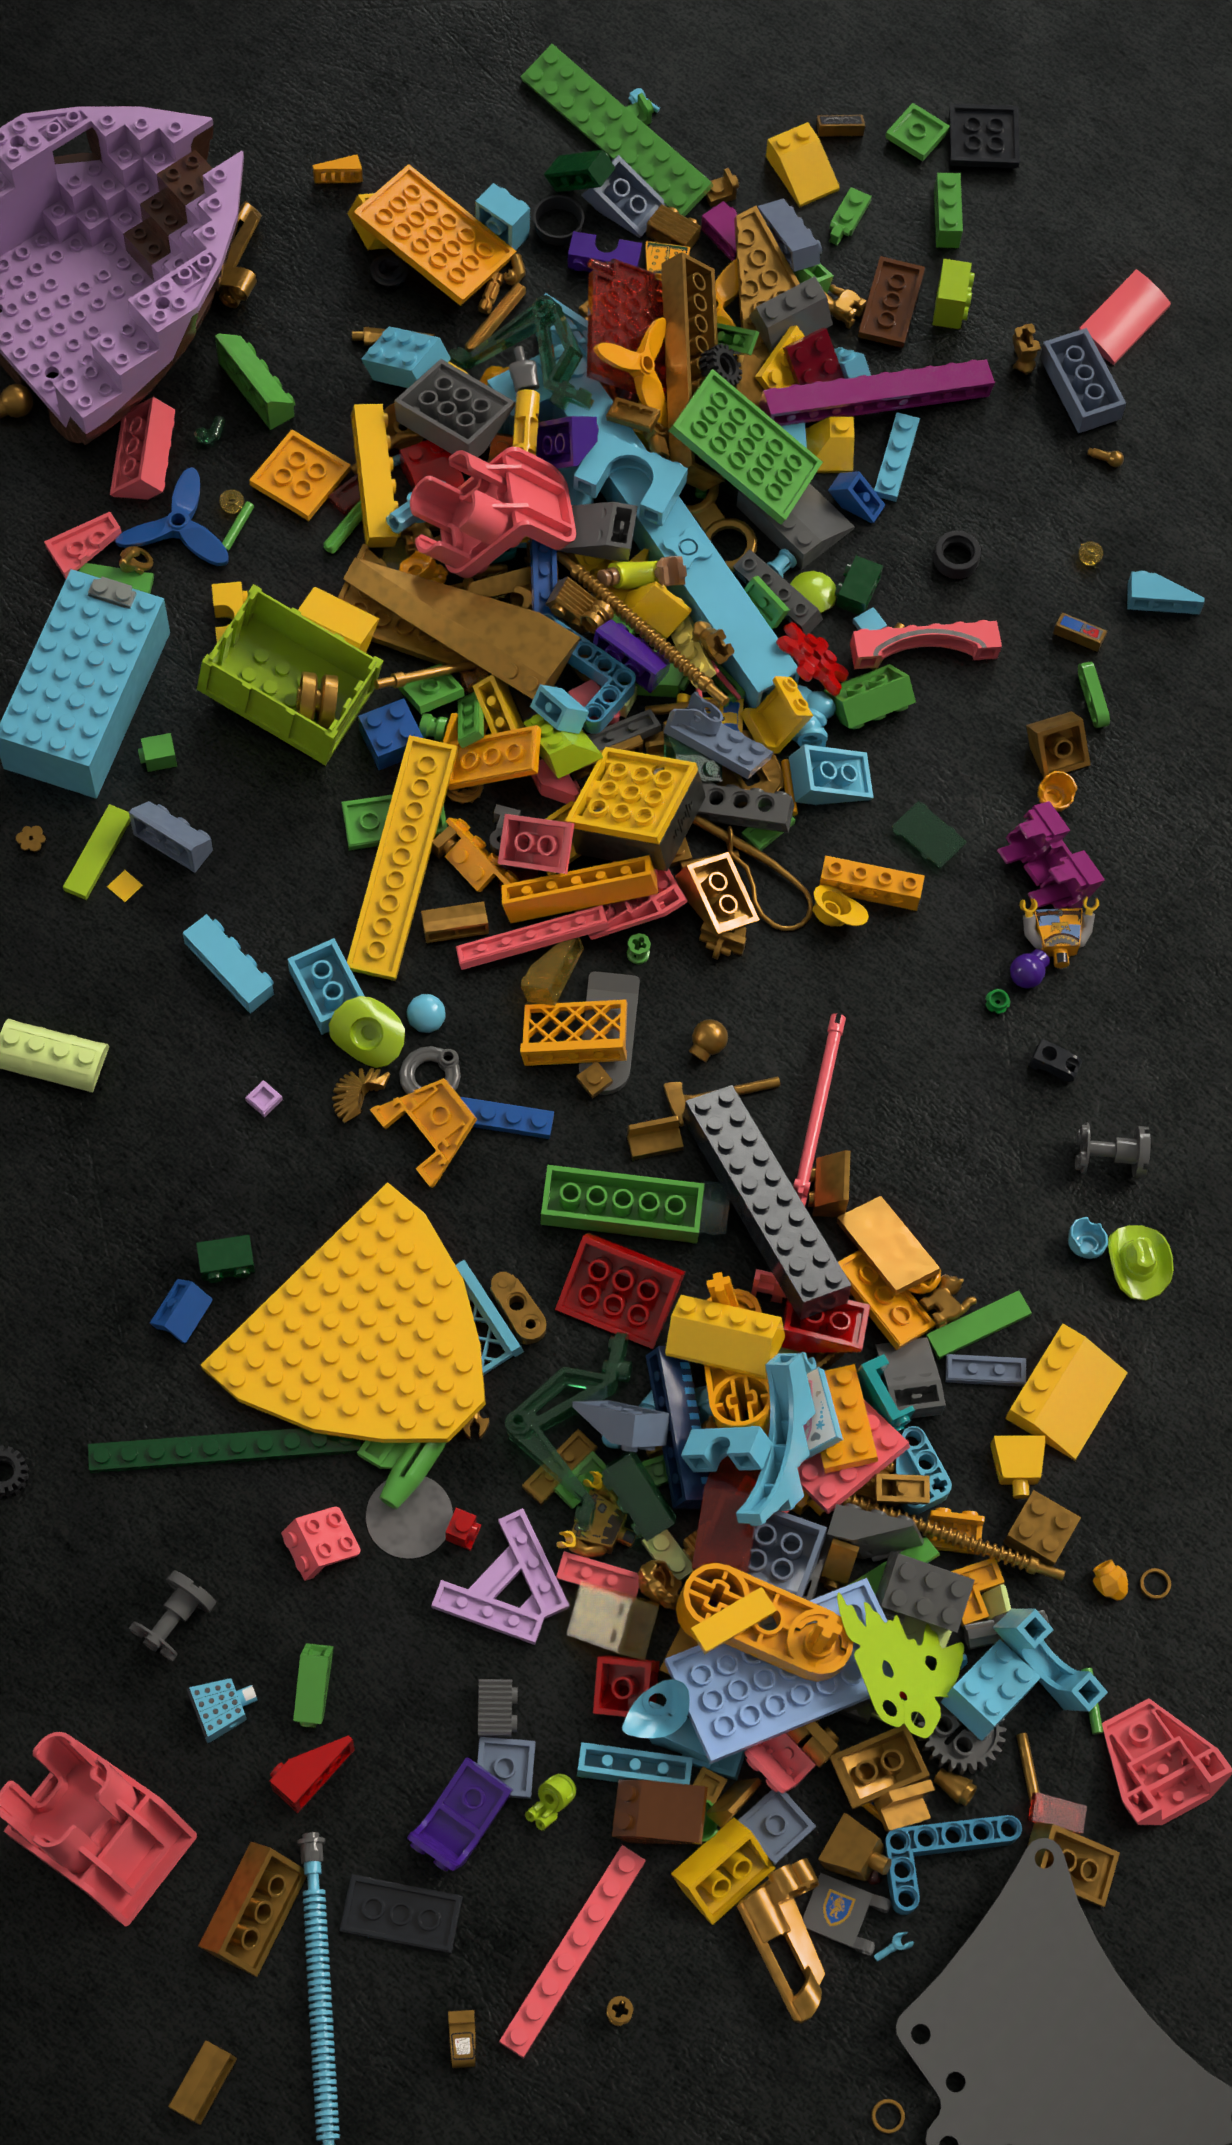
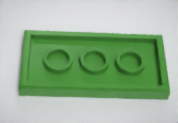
M393 795L341 802L349 850L379 846ZM444 805L435 838L447 828Z

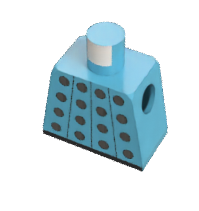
M232 1679L187 1688L207 1743L212 1742L244 1722L246 1716L242 1707L258 1701L252 1685L236 1691Z

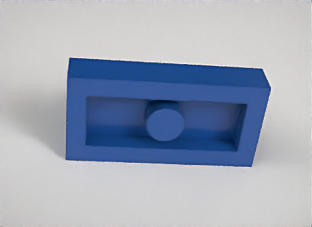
M177 1279L150 1324L156 1329L169 1331L179 1341L186 1343L211 1304L212 1298L193 1282Z

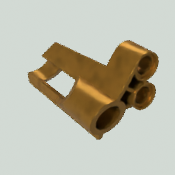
M246 201L240 206L238 221L241 219L244 223L232 242L219 290L216 288L215 291L220 293L219 299L221 302L231 308H237L241 300H247L257 282L256 275L252 271L236 267L262 217L259 211Z
M526 542L527 556L524 557L527 567L471 582L468 584L466 591L486 597L510 593L512 605L532 610L530 542ZM557 564V582H558L559 579H558V564Z
M807 1858L792 1865H785L768 1875L769 1880L745 1896L737 1906L793 2021L801 2024L810 2019L819 2006L822 1996L819 1985L825 1975L794 1898L819 1885V1881ZM779 1935H783L786 1938L806 1978L803 1987L795 1996L768 1944V1941Z

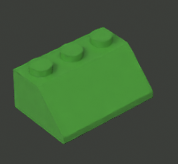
M890 664L840 683L842 688L838 696H833L826 689L824 690L835 703V714L840 723L849 729L860 728L864 726L865 722L883 719L888 713L906 710L908 705L916 703L909 675Z

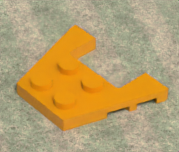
M444 1078L416 1089L413 1093L400 1098H394L391 1102L381 1106L377 1105L370 1109L386 1129L405 1113L414 1121L436 1150L434 1154L416 1168L426 1183L432 1188L436 1185L477 1121L475 1115Z

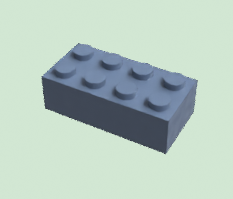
M1087 328L1043 343L1040 360L1078 433L1122 419L1126 402Z

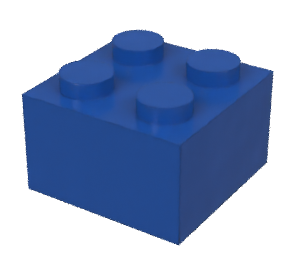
M404 698L358 716L359 731L378 770L402 762L409 735L423 738Z

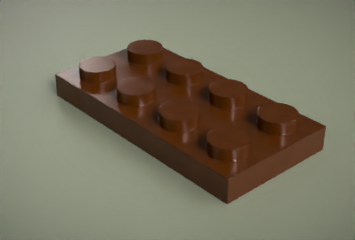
M880 256L859 329V338L904 348L925 267Z

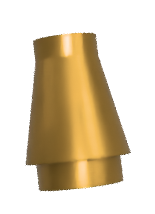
M943 1768L939 1770L933 1781L957 1804L962 1803L965 1806L970 1802L977 1789V1786L972 1784V1780L952 1772L950 1773Z

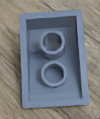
M618 155L611 161L615 166V170L604 184L598 188L586 189L582 196L599 213L640 238L646 232L647 222L655 214L661 204L666 207L667 205L664 203V199Z
M610 1400L573 1402V1408L610 1443L622 1445L621 1450L637 1452L639 1447L642 1450L653 1451L655 1446H666L670 1413Z

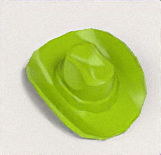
M359 996L346 1000L334 1011L329 1023L330 1037L336 1045L368 1066L378 1068L389 1065L399 1056L404 1045L405 1029L400 1018L385 1004L371 997Z
M1129 1225L1118 1228L1109 1236L1108 1248L1110 1259L1120 1289L1131 1299L1146 1301L1161 1295L1170 1284L1174 1271L1172 1252L1165 1237L1157 1230L1142 1225Z

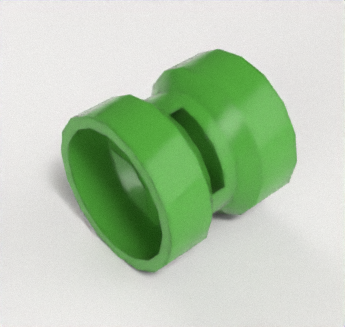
M423 713L419 726L423 738L433 736L435 741L443 742L449 719L446 717L436 719L432 714Z

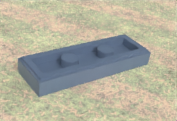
M947 1354L945 1382L1025 1386L1026 1358Z

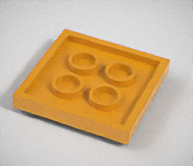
M291 430L249 481L252 487L309 521L350 472L351 465L296 431Z

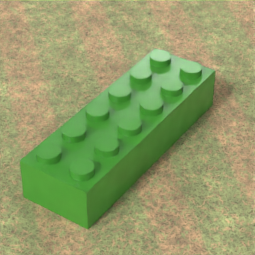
M547 1165L541 1225L697 1243L704 1184Z

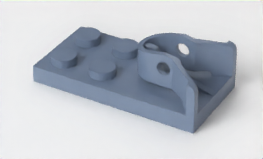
M694 692L691 695L687 708L673 709L669 713L664 733L746 779H749L771 760L773 751L766 748L763 744L744 736L740 731L733 730L722 723L723 715L721 711L711 702L705 701L698 694L699 692ZM705 707H708L711 712L707 713Z

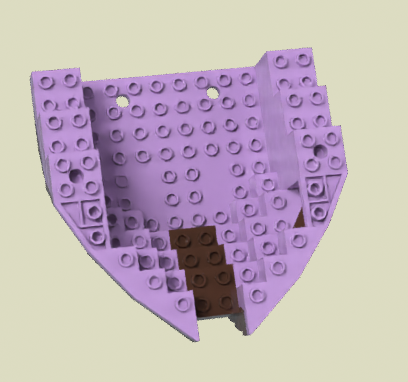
M71 107L25 113L0 127V309L2 310L0 313V365L17 384L23 385L26 388L29 386L48 407L51 423L66 440L74 443L82 442L86 445L113 427L156 387L185 352L211 307L216 288L219 290L238 224L244 155L243 151H240L215 168H212L206 162L209 154L210 140L213 139V119L211 117L146 107ZM86 131L89 146L93 153L53 157L52 151ZM51 372L59 374L54 379L46 377Z

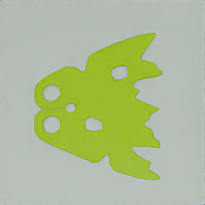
M838 1592L837 1601L843 1626L849 1639L860 1645V1648L855 1651L854 1657L877 1714L887 1724L894 1727H900L905 1724L912 1734L928 1738L933 1733L941 1717L940 1706L935 1697L949 1698L947 1693L956 1684L960 1672L964 1644L960 1642L946 1648H941L937 1633L927 1623L925 1625L923 1643L918 1646L915 1639H907L897 1615H895L893 1621L888 1620L885 1623L879 1613L873 1611L867 1602H864L865 1627L859 1620L853 1605H847L841 1593ZM928 1655L934 1657L937 1661L934 1671H931L925 1664L926 1656ZM883 1660L890 1664L894 1673L892 1678L884 1675L882 1669ZM900 1692H904L907 1695L906 1701L900 1698ZM885 1700H889L895 1705L897 1714L894 1717L887 1715L884 1711L883 1702ZM912 1712H918L923 1716L925 1720L923 1728H918L913 1724L911 1720Z

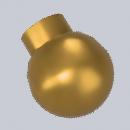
M12 384L2 391L0 396V418L7 415L15 418L24 417L31 411L33 396L28 388L20 384Z
M709 1019L700 1022L694 1029L692 1035L694 1044L689 1052L707 1062L711 1055L719 1053L726 1046L728 1041L726 1028L716 1020Z

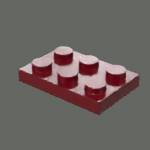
M821 328L783 347L796 384L806 385L817 381L828 382L844 378L827 328Z

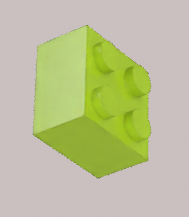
M943 259L932 325L960 329L962 320L967 321L972 296L971 288L975 273H970L972 263Z

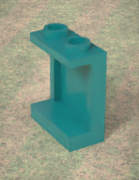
M885 1354L861 1364L857 1375L863 1399L899 1433H902L905 1430L904 1426L911 1421L910 1417L915 1409L913 1406H910L900 1411L896 1407L880 1378L889 1365V1361Z

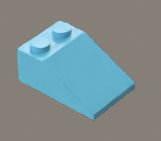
M804 744L789 756L795 802L818 805L873 799L866 752Z

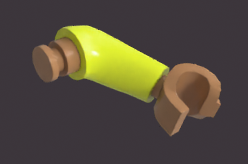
M668 556L660 558L659 561L647 562L618 561L610 563L607 569L599 570L597 573V579L600 583L604 584V588L613 586L616 589H636L655 581L664 586L686 585L685 577L687 576L686 565H683L682 556Z

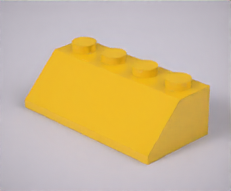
M681 1295L671 1315L665 1353L669 1357L767 1379L765 1364L778 1354L785 1339L782 1317Z

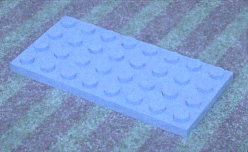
M867 1578L810 1600L841 1617L837 1601V1593L839 1592L847 1605H853L859 1620L865 1627L864 1602H867L873 1611L879 1613L885 1623L887 1622ZM771 1616L758 1623L762 1629L768 1631L774 1630L777 1627L775 1620ZM857 1643L853 1644L852 1655L840 1673L829 1680L817 1682L803 1679L726 1644L720 1645L707 1654H704L698 1645L665 1658L664 1661L671 1678L683 1682L689 1690L690 1704L688 1716L710 1764L870 1699L854 1657L855 1651L860 1648V1645ZM883 1660V1673L892 1678L894 1675L890 1664Z

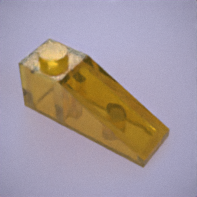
M580 937L556 944L530 966L526 976L521 981V989L528 1002L556 1005L584 949Z

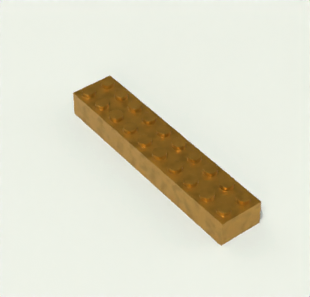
M683 252L661 263L663 318L666 319L664 342L668 430L705 379V376L702 377L701 375L703 370L699 368V365L702 364L699 362L701 354L718 345L715 270ZM669 432L670 461L679 462L688 468L687 484L706 491L725 481L721 474Z

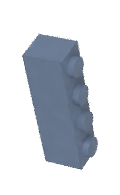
M784 199L758 206V210L794 272L820 264L821 244L819 240L813 237L811 230L805 227L802 218H798L792 206H789Z

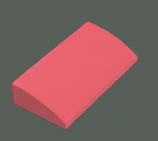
M1136 269L1079 330L1087 328L1101 356L1114 365L1170 307L1171 303L1152 281Z

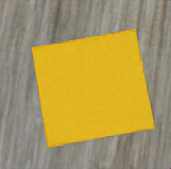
M124 870L107 887L126 902L143 885Z

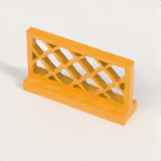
M607 1000L525 1005L523 1043H521L520 1048L524 1065L627 1061V1001ZM621 1008V1013L613 1020L606 1015L611 1009ZM586 1010H593L596 1014L588 1021L580 1016ZM561 1011L569 1012L571 1015L562 1023L555 1018ZM542 1012L545 1017L537 1024L531 1020V1013ZM602 1017L609 1024L599 1032L592 1025ZM577 1019L583 1026L573 1033L567 1026ZM551 1020L558 1027L547 1034L542 1027ZM613 1028L620 1033V1037L617 1039H607L605 1037ZM588 1029L595 1034L590 1040L579 1038ZM561 1031L566 1032L570 1036L565 1041L557 1042L553 1039ZM536 1032L545 1037L539 1043H529L530 1038Z

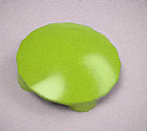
M803 572L797 575L790 583L791 586L816 606L820 613L835 605L836 596L834 594L836 586L830 577L821 572Z

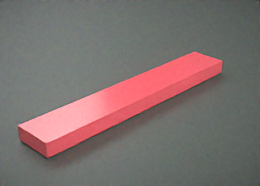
M603 905L462 944L456 946L461 970L606 930L609 927Z

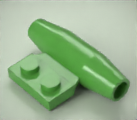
M365 1440L357 1454L380 1469H392L379 1499L389 1507L397 1510L420 1486L443 1451L446 1443H381Z

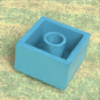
M493 183L476 200V219L516 250L529 237L530 208L522 200H517L510 195L506 189L500 188Z

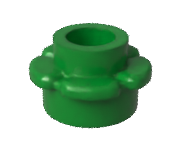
M1001 989L989 992L985 998L987 1009L991 1012L995 1011L997 1014L1004 1013L1006 1008L1010 1006L1008 994Z

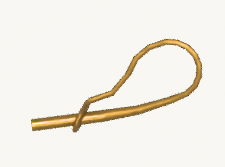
M698 814L696 815L693 824L725 841L731 858L745 869L751 885L752 903L764 921L781 931H794L803 927L809 921L813 912L812 897L808 890L775 860L733 835L731 826L726 831ZM733 846L768 865L804 893L808 900V911L806 917L800 923L793 926H782L774 923L763 913L757 902L756 886L749 866L733 853Z

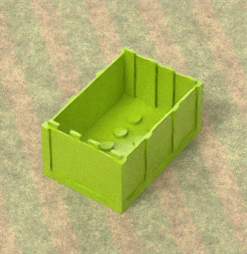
M253 584L248 592L246 601L210 655L207 654L203 659L197 690L326 765L374 691V680H377L383 660L376 656L373 658L346 642L341 635L337 633L334 635L302 616L301 612L293 607L290 609L263 593L261 588ZM302 672L316 673L318 677L317 689H320L321 679L325 674L338 676L335 718L329 730L317 724L316 712L314 713L313 721H311L296 710L297 690L300 686Z

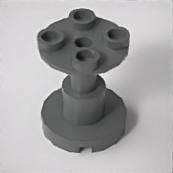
M1085 1122L1084 1125H1081L1080 1129H1077L1076 1145H1080V1153L1075 1157V1170H1081V1173L1085 1174L1089 1156L1111 1157L1114 1163L1131 1164L1133 1177L1145 1178L1148 1170H1144L1143 1165L1149 1164L1151 1148L1150 1133H1147L1149 1127L1136 1126L1133 1138L1115 1137L1114 1142L1090 1141V1125L1088 1122Z
M175 1570L166 1579L167 1583L175 1591L163 1605L166 1612L153 1629L149 1630L138 1622H133L128 1628L139 1638L144 1637L143 1644L154 1652L160 1649V1653L171 1662L175 1660L178 1654L165 1642V1639L180 1620L186 1622L197 1607L210 1613L216 1604L214 1598L202 1587L199 1586L198 1588L193 1584L194 1581Z

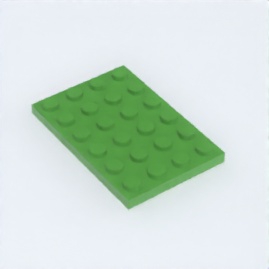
M713 369L707 374L668 430L780 525L787 519L823 463Z

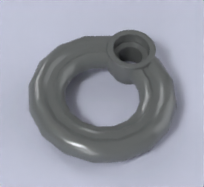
M434 1046L420 1047L411 1052L402 1062L399 1071L400 1084L407 1095L421 1088L417 1084L414 1074L420 1064L428 1061L437 1062L439 1067L445 1071V1079L456 1091L461 1078L459 1057L457 1052L452 1049L444 1050ZM449 1055L452 1056L453 1059L451 1061H446L444 1057Z

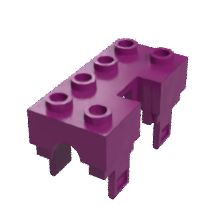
M1048 801L1034 805L1023 816L1024 819H1028L1016 826L1006 836L1010 845L999 848L997 851L1006 864L1021 860L1023 863L1028 862L1024 865V868L1034 883L1041 888L1028 893L1030 899L1033 898L1037 901V908L1052 904L1055 909L1081 908L1083 906V899L1086 896L1089 899L1105 879L1084 850L1072 854L1065 845L1063 838L1069 833L1070 829L1051 802Z

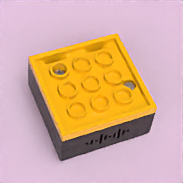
M605 747L602 752L603 758L597 761L565 820L568 823H575L572 837L575 852L579 855L616 862L650 855L654 869L668 871L706 798L697 764L695 762Z

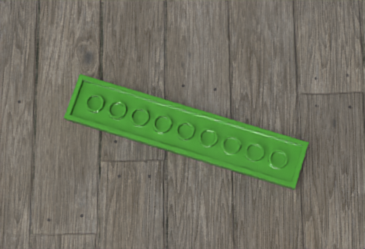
M553 44L521 76L523 82L595 145L608 154L611 159L619 155L664 199L667 207H674L682 216L685 217L713 188V184L709 179Z

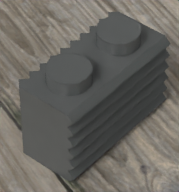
M479 1679L478 1739L480 1737L511 1739V1732H517V1715H512V1704H517L518 1687H512V1680Z

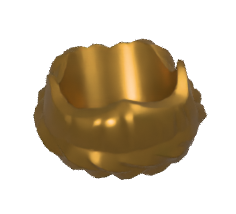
M651 1560L642 1565L637 1573L639 1576L638 1585L642 1594L650 1600L660 1603L664 1608L676 1609L679 1597L678 1592L682 1587V1582L673 1575L664 1561Z

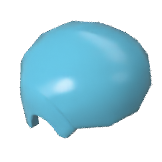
M421 994L413 998L408 1005V1022L419 1032L431 1033L439 1029L444 1022L445 1007L439 998L431 994Z
M1083 1217L1075 1220L1070 1227L1068 1244L1076 1255L1093 1259L1104 1253L1108 1246V1235L1100 1223H1091L1088 1217Z

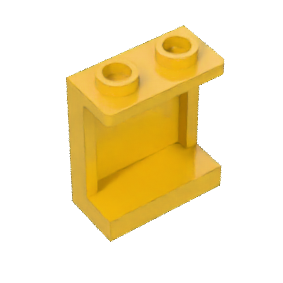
M775 676L772 681L776 687L757 708H745L740 715L755 742H759L773 751V753L779 754L813 717V714L792 677Z

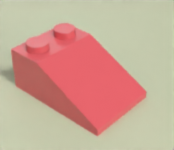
M505 814L498 864L567 874L575 823Z

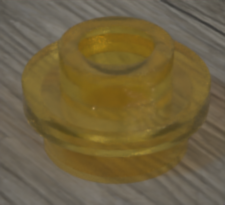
M227 490L220 496V506L227 513H237L244 505L243 495L237 490Z
M1086 542L1079 549V557L1084 564L1095 565L1101 561L1103 549L1095 542Z

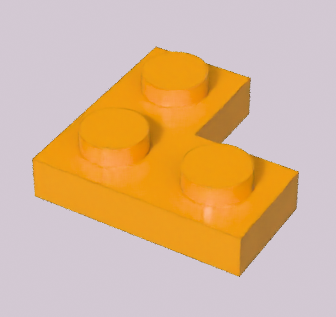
M995 1557L951 1571L975 1580L961 1621L962 1627L989 1618L980 1592L1004 1584V1579Z

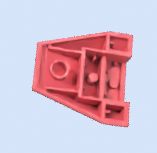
M655 869L658 894L603 905L609 929L588 934L590 939L593 940L664 917L687 903V898L669 869L668 871ZM590 908L575 910V912H580V911L587 910V909H590Z
M1149 1698L1102 1723L1122 1803L1138 1825H1163L1210 1800L1232 1775V1767L1218 1748Z

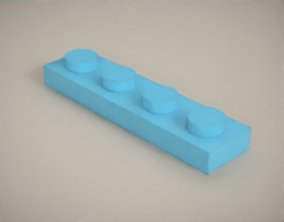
M901 413L896 414L874 489L880 498L896 502L920 418Z

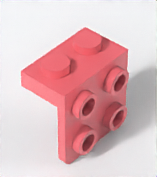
M338 1507L328 1508L295 1518L281 1533L284 1543L289 1548L296 1568L300 1571L304 1581L314 1578L325 1566L356 1557L360 1553V1547L341 1509Z
M787 1733L750 1747L744 1752L749 1766L755 1771H760L767 1778L766 1783L773 1791H779L782 1794L796 1787L816 1766L814 1761L802 1750V1745H797Z

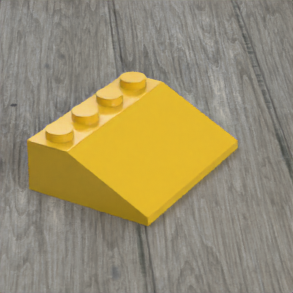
M1062 1323L1005 1419L1033 1436H1045V1443L1071 1459L1076 1460L1127 1375V1372L1089 1339Z

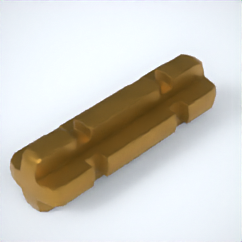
M496 272L489 279L490 281L487 283L482 296L483 299L480 300L478 305L479 312L485 314L491 312L492 305L500 290L499 287L503 283L502 273Z

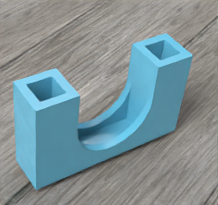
M599 431L597 436L598 442L585 456L574 475V489L596 498L606 479L613 472L624 468L639 470L652 483L640 504V518L662 527L687 482L688 468L679 462L667 460L655 452L641 449L634 443H627L612 434Z
M1011 1609L993 1627L1012 1651L1041 1677L1038 1681L1064 1710L1089 1712L1108 1693L1090 1671H1077L1065 1664L1052 1652L1044 1639L1054 1629L1036 1609Z

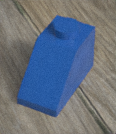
M860 471L839 473L828 490L841 508L870 523L875 522L885 506L884 502Z

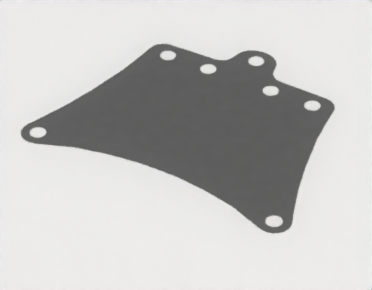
M1039 1838L1031 1842L999 1897L976 1930L943 1972L898 2018L896 2031L899 2040L941 2100L940 2113L927 2130L926 2144L939 2145L940 2140L945 2136L954 2137L958 2145H1226L1232 2143V2087L1208 2073L1175 2044L1147 2014L1116 1973L1097 1941L1078 1902L1060 1846L1048 1838ZM1048 1849L1052 1852L1054 1861L1049 1868L1043 1869L1036 1864L1035 1854L1038 1850ZM917 2024H924L930 2030V2040L925 2044H917L911 2037L912 2028ZM952 2072H959L965 2078V2087L960 2092L954 2093L946 2086V2078Z

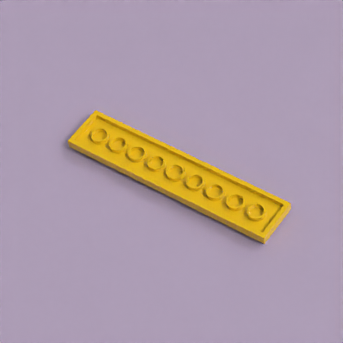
M411 735L408 737L347 964L353 972L393 981L397 979L432 849V842L435 838L458 752V746Z

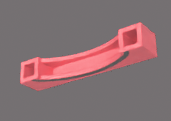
M980 620L975 623L956 622L948 625L935 623L920 627L915 625L905 628L885 627L879 630L860 629L853 631L850 641L854 669L878 668L880 661L894 653L917 647L950 648L973 656V660L997 659L1002 648L997 621Z

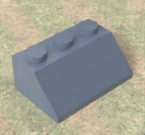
M148 801L129 811L133 834L195 873L213 851L211 838L203 830L197 831L190 827V824L185 819L172 816L160 804L156 806Z

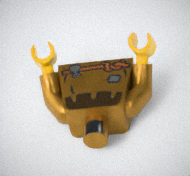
M589 1471L594 1476V1481L592 1483L590 1480L584 1479L583 1484L586 1487L594 1488V1491L590 1490L572 1531L559 1532L560 1535L565 1537L566 1542H557V1547L561 1549L568 1548L570 1551L585 1558L612 1553L616 1542L631 1548L636 1539L637 1532L624 1527L627 1520L624 1505L616 1493L603 1482L601 1473Z

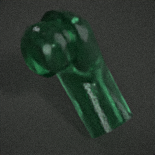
M216 416L210 429L198 428L195 431V438L200 444L205 445L218 440L226 420L223 417Z

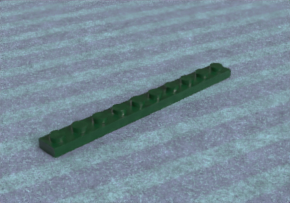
M304 1428L96 1443L88 1444L89 1472L100 1473L352 1454L359 1451L361 1442L360 1439L314 1433Z

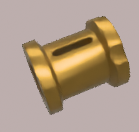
M614 1997L609 2002L606 2013L610 2023L616 2026L628 2023L633 2013L632 2003L626 1997ZM619 2004L624 2005V2011L628 2014H622L620 2018L615 2017L616 2011L612 2010V2008H618Z

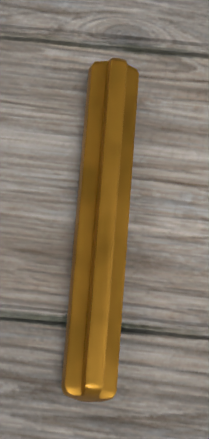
M516 283L465 344L466 352L475 355L526 294L525 286Z

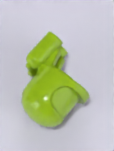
M556 1774L545 1781L538 1790L540 1801L535 1803L525 1813L526 1819L530 1822L535 1820L536 1826L540 1830H544L557 1819V1812L565 1808L576 1795V1786L573 1780L565 1774Z

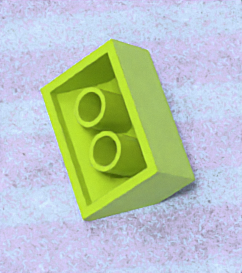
M539 714L532 716L531 719L524 722L525 727L538 725L541 728L539 755L558 779L603 758L602 753L582 729L579 734L556 730Z

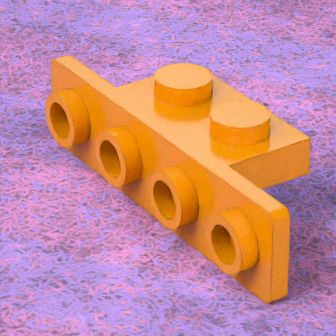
M448 818L446 820V823L457 832L461 839L445 857L476 891L482 892L495 876L504 885L519 881V878L510 870L506 871L501 864H498L499 857L494 853L490 854L486 850V843L480 837L471 834L469 831L470 826L461 818Z

